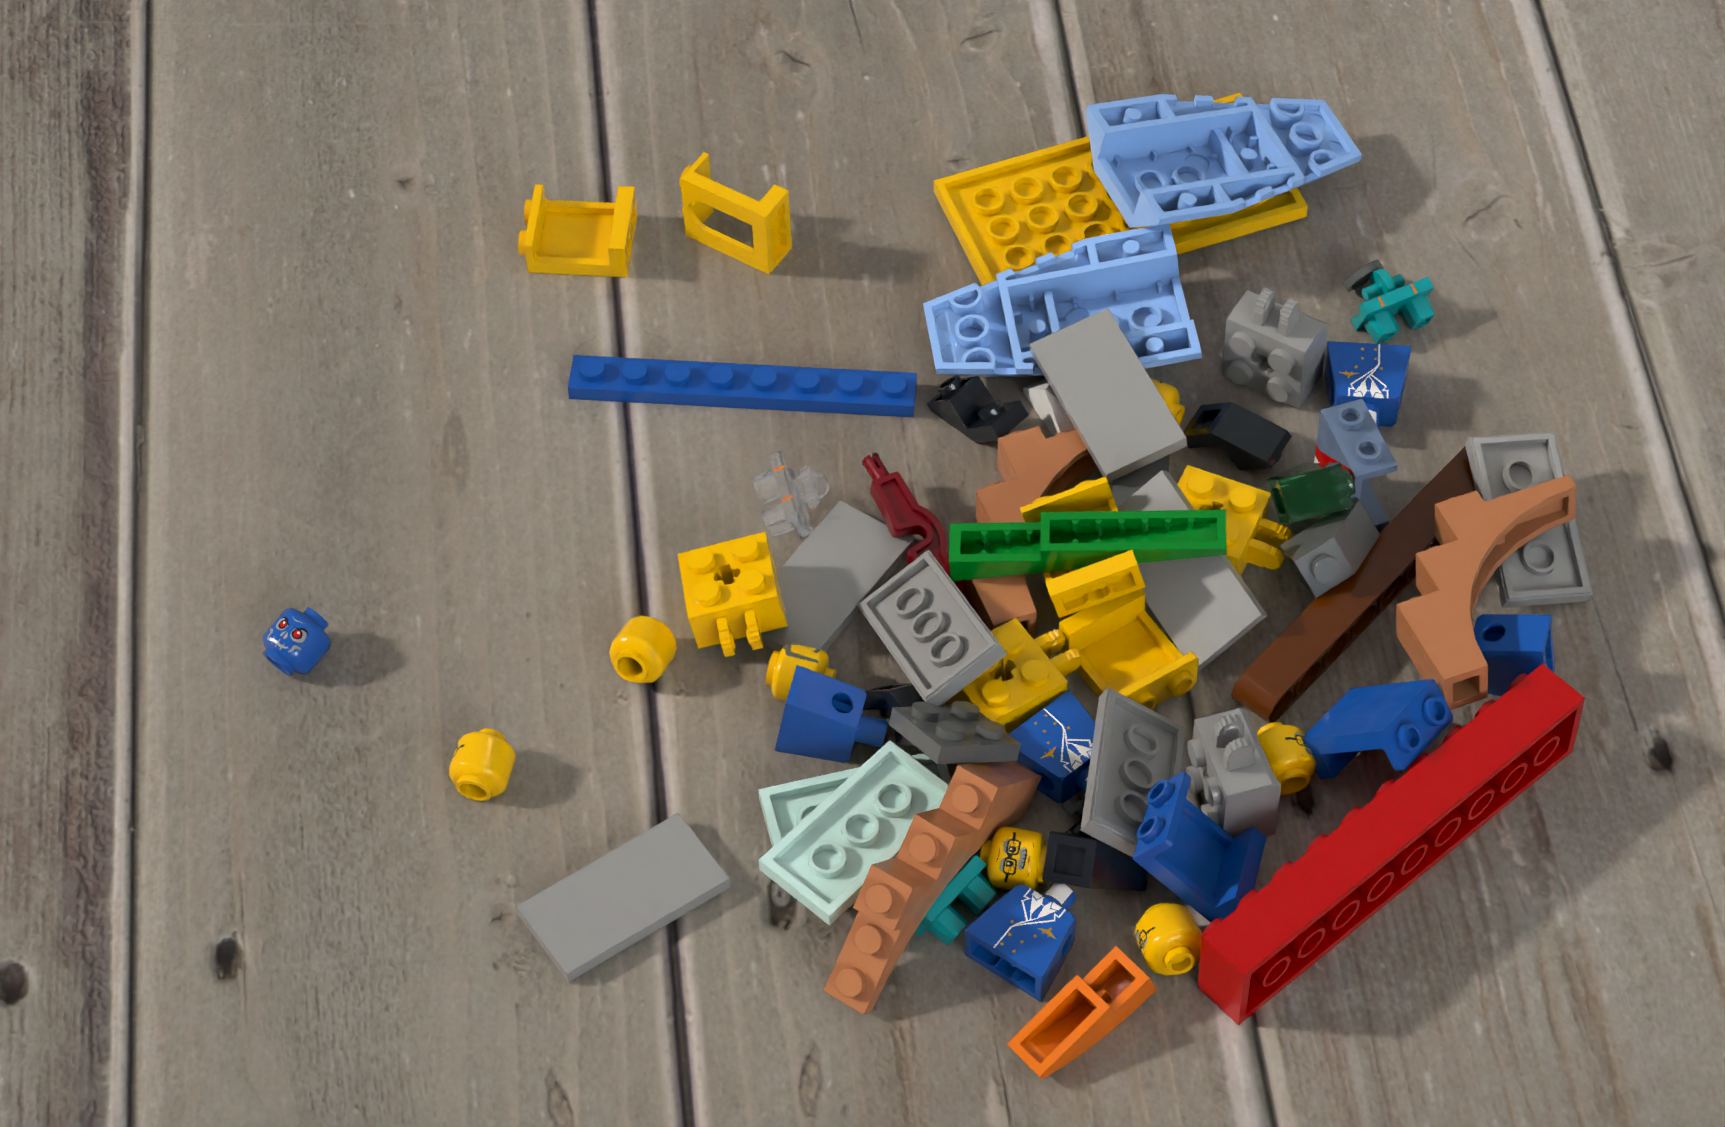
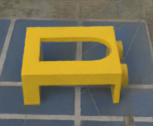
M705 152L701 154L693 165H688L683 170L679 186L682 193V215L684 216L685 236L770 274L792 248L789 190L774 184L760 201L750 198L711 180L709 154ZM714 208L752 225L754 248L713 230L703 223L714 212Z
M1105 476L1097 480L1083 481L1074 488L1053 496L1039 497L1031 504L1020 507L1025 522H1041V512L1118 511ZM1133 550L1069 573L1067 570L1043 573L1050 598L1059 618L1146 587Z

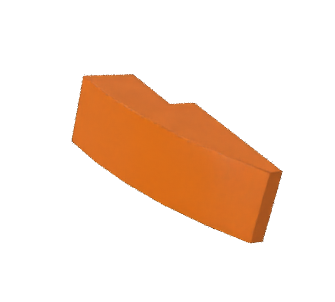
M1115 946L1083 979L1076 975L1007 1045L1043 1080L1083 1054L1139 1008L1157 988L1151 979Z

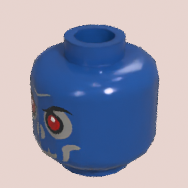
M309 607L303 613L294 608L286 609L264 633L262 641L266 650L263 652V655L276 668L288 676H292L294 672L307 674L331 647V640L324 631L329 624L322 616Z

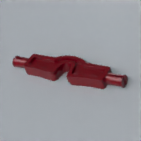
M872 453V457L870 455L866 456L862 460V465L873 480L870 494L880 509L892 537L900 538L916 534L924 538V540L908 549V564L912 563L924 552L930 550L950 577L949 554L946 551L947 538L940 521L928 509L918 505L899 472L889 474L878 453ZM964 580L953 581L962 594H964L966 582Z

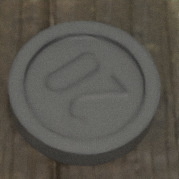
M1374 260L1350 275L1343 285L1348 292L1353 291L1370 281L1371 272L1380 268L1383 269L1384 267L1379 260Z

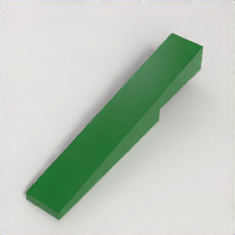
M1226 510L1041 512V522L950 523V578L952 581L1075 570L1133 550L1137 564L1227 555Z

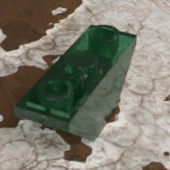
M1303 463L1267 479L1281 523H1294L1354 507L1351 497L1356 493L1354 481L1350 472L1347 469L1343 470L1341 463Z

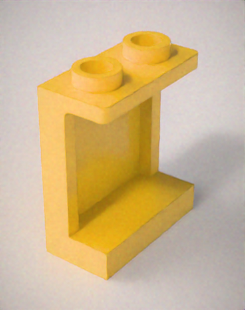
M535 184L532 199H526L524 205V222L527 224V230H520L518 239L519 255H525L528 273L628 277L638 217L635 187L618 186L616 202L609 203L548 200L545 197L544 184Z
M1142 589L1081 610L1059 622V631L1061 630L1067 639L1060 652L1063 654L1070 649H1075L1079 652L1083 660L1076 671L1098 698L1107 688H1110L1153 710L1156 705L1173 696L1179 697L1186 694L1197 683L1199 658L1193 652L1183 656L1146 613V594Z

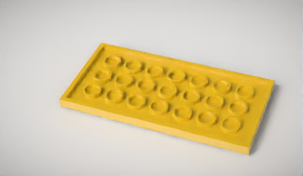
M1241 93L1216 99L1214 102L1234 103L1236 97L1243 96ZM1089 136L933 180L934 193L982 286L997 280L996 274L1010 268L1015 273L1035 265L1036 258L1052 252L1055 257L1072 250L1071 244L1083 239L1144 228H1129L1094 172ZM1295 188L1231 214L1169 224L1176 252L1179 255L1307 217L1308 205L1298 188Z

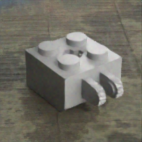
M1263 288L1260 294L1247 290L1226 318L1222 376L1231 379L1236 384L1245 385L1261 392L1277 402H1283L1299 409L1323 375L1329 324L1300 312V302L1290 298L1284 305L1276 302L1274 298L1276 294L1269 288Z
M1237 708L1195 719L1193 739L1187 741L1191 763L1190 766L1185 768V773L1191 777L1190 792L1193 795L1198 793L1203 803L1201 811L1232 837L1253 826L1266 837L1274 835L1276 833L1281 786L1269 765L1252 726L1248 711Z

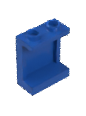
M1434 679L1351 688L1303 736V741L1315 758V771L1320 779L1334 778L1360 751L1382 749L1387 754L1396 771L1405 770L1453 721V714Z
M1183 771L1169 780H1160L1148 793V806L1144 820L1137 831L1138 841L1133 860L1209 922L1219 917L1225 919L1236 910L1240 900L1249 891L1254 889L1267 837L1254 826L1232 837L1186 799L1191 777Z

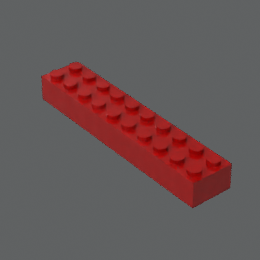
M1543 663L1529 675L1526 673L1520 674L1510 684L1507 692L1496 701L1493 699L1486 701L1479 708L1473 720L1463 728L1458 725L1451 729L1444 737L1441 745L1430 754L1427 752L1420 754L1412 762L1408 772L1397 781L1390 779L1379 788L1372 801L1363 808L1356 806L1350 810L1343 818L1341 825L1329 835L1325 833L1319 835L1310 844L1306 854L1294 863L1291 861L1284 863L1275 872L1271 882L1261 890L1253 889L1240 900L1235 911L1225 919L1219 917L1213 920L1201 935L1202 942L1198 963L1197 988L1239 1026L1572 753L1585 697Z

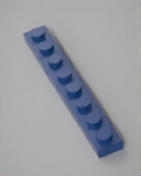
M573 355L568 394L569 399L914 417L917 373Z

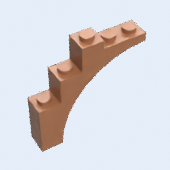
M1036 426L1023 431H1014L1007 436L998 438L997 466L1005 481L994 482L976 490V519L978 523L1025 522L1020 507L1031 504L1039 497L1053 496L1069 490L1076 482L1097 470L1096 463L1076 429L1062 431L1055 436L1045 438L1040 427ZM1025 574L964 580L966 582L964 593L969 603L990 631L1017 618L1033 639L1036 638V609L1026 584Z
M1569 475L1502 495L1484 502L1476 490L1435 504V537L1440 546H1434L1428 550L1416 553V587L1422 596L1413 597L1396 604V634L1424 680L1434 679L1450 710L1488 698V664L1475 640L1471 620L1478 598L1495 570L1519 547L1549 529L1576 519L1577 486Z
M1015 761L965 763L958 765L939 808L915 814L897 857L871 865L853 906L858 913L823 991L863 1015L872 1012L904 948L934 902L964 864L995 835L999 828L1024 818L1042 776Z

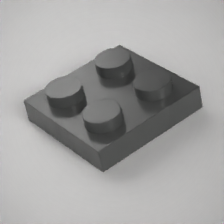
M954 701L952 706H936L927 702H915L912 704V707H892L889 725L937 764L1010 762L1018 760L1021 743L1005 732L1003 725L991 721L982 714L980 708L973 703Z

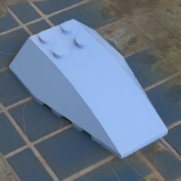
M1159 94L1087 105L1086 109L1094 172L1129 228L1157 226L1231 214L1326 177L1359 162L1362 157L1361 152L1325 100L1272 98L1270 104H1256L1252 97H1236L1234 103L1214 102L1212 96L1195 95L1194 101L1190 102L1177 101L1176 95Z
M1170 224L1149 226L1083 239L1071 244L1072 250L1055 257L1052 252L1036 258V264L1015 273L1010 268L996 274L997 280L980 287L975 282L923 303L936 374L979 377L1044 376L1030 352L1029 344L1107 308L1145 369L1202 358L1194 319L1190 320L1179 277L1178 257Z

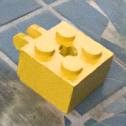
M1187 465L1177 485L1195 510H1226V556L1240 576H1242L1247 563L1271 570L1280 568L1284 560V554L1278 550L1280 548L1279 545L1294 537V533L1288 527L1269 520L1271 493Z
M766 532L677 554L687 616L699 649L721 643L724 656L735 655L736 648L735 639L747 637L752 649L756 650L763 648L761 633L788 626L778 570Z
M1017 618L991 630L992 634L1007 652V655L947 702L950 706H952L954 701L973 703L980 708V712L987 718L1003 725L1005 732L1011 733L1065 693L1068 683L1065 677L1076 671L1080 664H1082V656L1075 649H1070L1063 654L1061 653L1049 659L1052 654H1056L1066 644L1065 641L1067 639L1061 630L1054 629L1047 634L1045 633L1033 639Z

